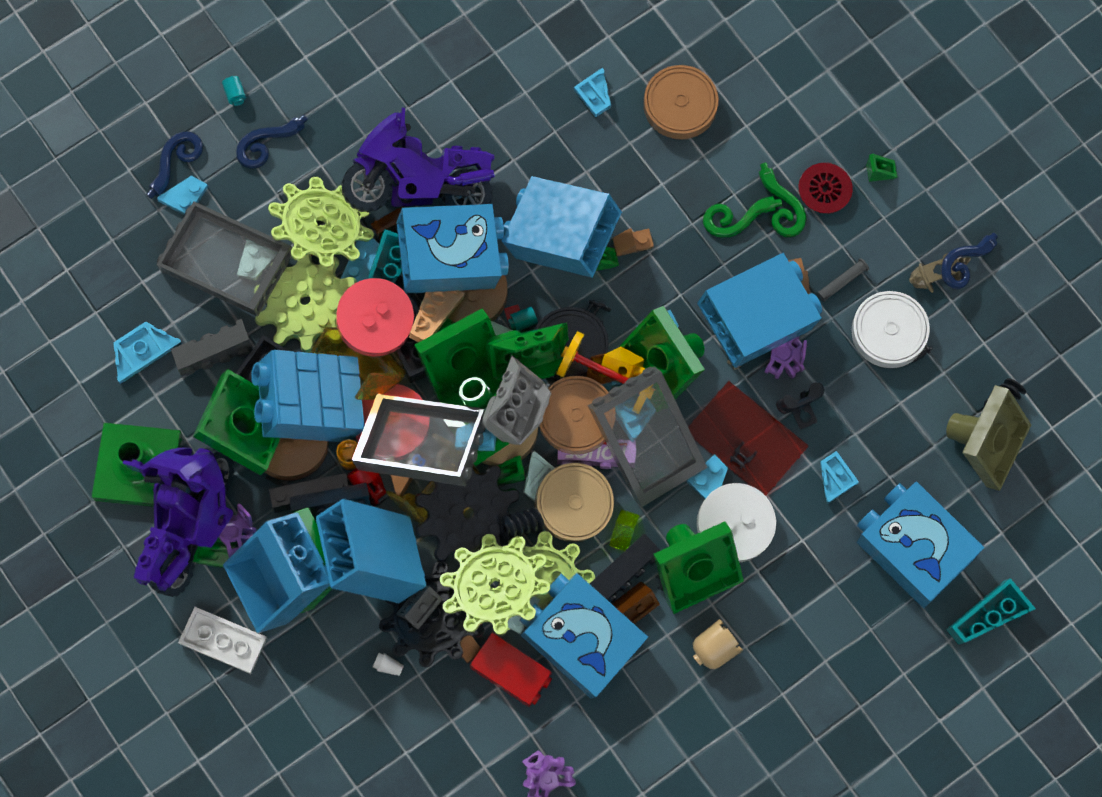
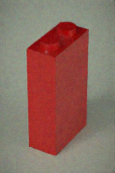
M491 633L470 664V669L529 708L532 704H537L542 696L539 694L543 687L547 689L552 681L550 677L552 672L494 633Z

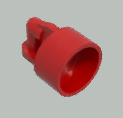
M355 468L347 475L352 485L367 482L372 507H375L379 503L378 500L386 494L380 473L362 471ZM369 483L373 485L376 490L375 492L372 491L368 485Z

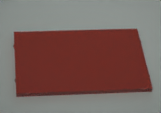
M730 381L718 391L717 395L688 427L697 443L712 455L715 454L730 470L765 496L776 486L778 481L808 448L804 441ZM744 441L745 443L741 447L740 453L746 457H751L755 451L758 453L749 465L745 464V469L742 468L740 470L741 466L734 461L730 462V457L735 455L733 454L735 449ZM739 455L736 457L738 460L744 463V458H742Z

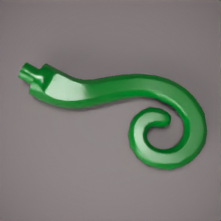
M767 163L760 164L761 171L758 172L762 184L770 193L788 203L795 211L797 218L796 224L793 227H783L779 222L780 218L785 217L788 221H792L794 216L790 210L782 208L773 214L772 226L780 236L787 238L795 237L802 232L806 224L804 207L792 193L777 182L773 168H769Z
M773 196L760 199L748 209L738 223L728 228L715 226L712 219L715 213L722 212L725 217L720 220V225L726 226L730 224L733 220L731 209L723 204H715L706 210L703 216V226L707 232L715 237H733L745 230L758 215L775 211V207L782 206L781 199L774 200Z

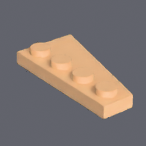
M460 290L426 292L409 338L420 342L437 333L462 301L465 293Z

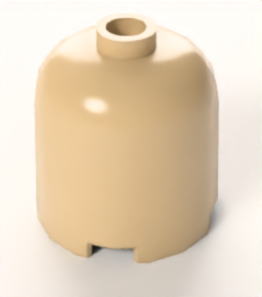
M720 619L702 632L693 642V650L696 653L693 656L699 665L704 664L709 669L721 667L743 651L740 646L736 648L739 643L728 628L721 627L723 622Z

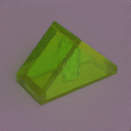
M621 509L609 546L623 551L629 548L639 519L638 514Z

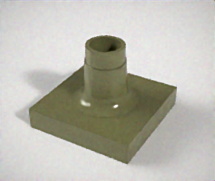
M995 385L980 417L954 413L948 421L946 433L949 439L966 445L962 453L985 486L1000 491L1027 436L1031 423L1010 390Z

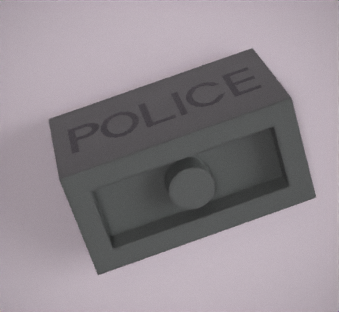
M426 585V587L410 596L396 614L406 619L414 628L419 629L443 598L430 586Z

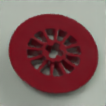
M814 164L804 171L799 180L798 188L802 201L816 212H837L844 208L851 199L853 192L852 181L846 171L835 164ZM824 186H828L826 192H823ZM821 197H823V203L818 201ZM826 197H827L829 203H825V198H826Z

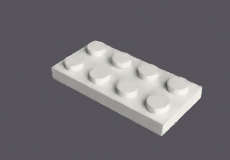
M194 607L178 643L251 674L267 637Z

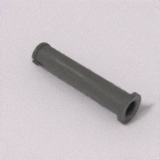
M862 258L858 259L855 265L818 291V297L825 302L864 271H869L867 263Z

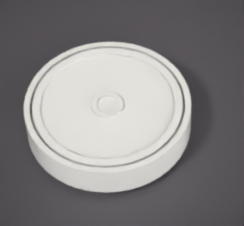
M885 291L870 296L860 305L854 316L851 331L856 349L867 361L884 368H898L911 363L920 355L928 341L930 326L925 310L915 299L904 293Z
M741 483L727 484L715 489L704 500L697 515L698 533L726 521L733 534L739 562L749 561L760 555L771 543L776 530V516L768 498L758 489Z

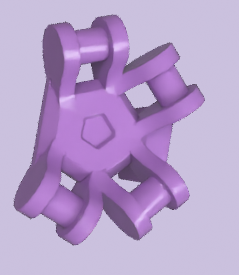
M797 337L771 351V360L765 373H771L775 375L776 379H779L785 368L788 376L793 379L797 372L804 371L803 363L806 355L807 340H804L802 344L799 340L800 337ZM775 361L781 364L779 369L773 366ZM792 361H794L795 364L793 367L789 365V363Z
M241 504L237 505V515L231 517L218 537L226 545L229 558L257 531L253 527L251 515ZM219 518L218 525L223 522V519ZM237 541L238 547L231 549L230 543Z
M536 751L523 760L524 765L528 768L526 770L527 780L523 782L524 787L530 788L528 797H548L549 792L558 786L571 787L576 784L575 779L572 777L574 769L569 766L564 767V758L562 757L554 759L550 755L544 756L540 751ZM538 757V761L530 763L534 758ZM559 775H564L565 778L559 779Z

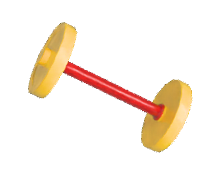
M577 331L569 347L566 346L563 350L561 357L564 358L556 375L564 378L571 363L576 361L625 384L629 378L578 354V348L584 334ZM652 385L638 393L639 396L632 408L633 412L639 414L646 398H651L655 390L652 388Z

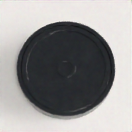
M576 307L556 309L543 317L535 328L536 330L567 322L568 341L565 347H569L576 332L579 331L584 334V337L578 348V354L590 359L591 356L608 353L609 342L604 325L595 315L584 309ZM574 361L571 363L564 378L569 376L586 377L588 367ZM555 374L554 376L548 378H550L553 381H558L563 377Z

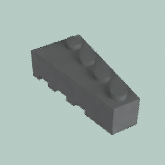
M242 319L237 320V325L233 327H228V325L221 327L217 334L208 333L203 335L198 342L191 340L171 349L180 375L188 376L201 368L209 369L213 367V364L219 362L227 363L231 361V358L249 355L253 349Z

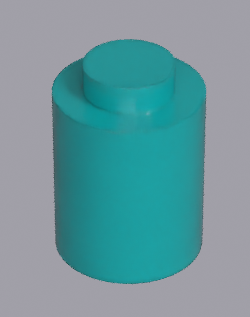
M230 76L224 79L222 85L229 104L234 106L243 104L246 95L240 78L238 76Z
M532 307L510 314V319H508L511 330L515 329L516 331H521L538 324Z

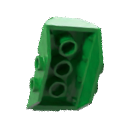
M567 322L525 333H520L516 330L509 331L488 339L486 342V355L493 380L502 382L503 374L506 372L512 356L540 379L554 376L564 358L561 355L568 341Z

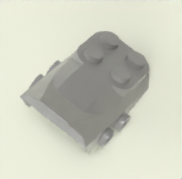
M512 356L507 370L503 374V379L496 392V396L491 397L483 415V424L489 432L501 441L521 445L542 422L545 409L549 404L551 392L543 380Z

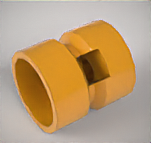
M350 439L342 441L337 446L336 454L341 467L351 471L356 468L352 458L358 443Z

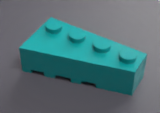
M385 229L367 279L379 278L395 283L402 272L398 234Z
M1009 578L1000 583L946 630L959 645L1036 608L1013 580Z

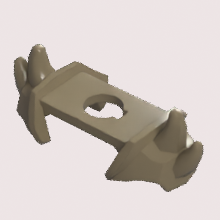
M959 257L954 261L953 265L957 262L967 265L971 258ZM943 259L927 265L919 263V266L911 273L909 282L915 288L929 289L933 293L934 289L931 283L943 279L942 275L934 274L933 270L936 265H942ZM951 268L952 275H954L953 277L956 280H960L961 272H954Z

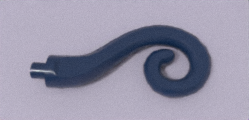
M304 114L299 118L295 116L283 126L261 128L249 132L240 140L237 146L236 157L238 162L249 169L263 166L269 158L267 147L261 143L253 144L250 147V151L253 153L259 151L261 156L256 160H251L246 156L248 146L262 138H287L294 136L305 128L304 123L308 120Z
M180 132L173 135L165 143L160 157L159 174L148 186L150 190L146 193L150 199L155 195L160 196L166 190L170 181L171 154L178 144L187 141L194 145V151L191 154L184 153L186 150L184 144L179 145L176 155L181 161L191 163L201 156L203 143L197 134L193 132Z
M992 233L991 235L984 236L977 245L962 246L950 251L943 259L941 266L944 283L952 289L965 287L970 280L969 268L962 262H957L953 265L954 261L959 257H981L990 253L997 245L996 239L998 236ZM951 268L954 272H961L962 277L960 280H956L952 276Z

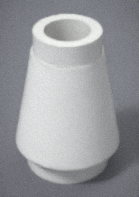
M378 653L373 668L377 669L378 672L400 676L404 665L385 653Z

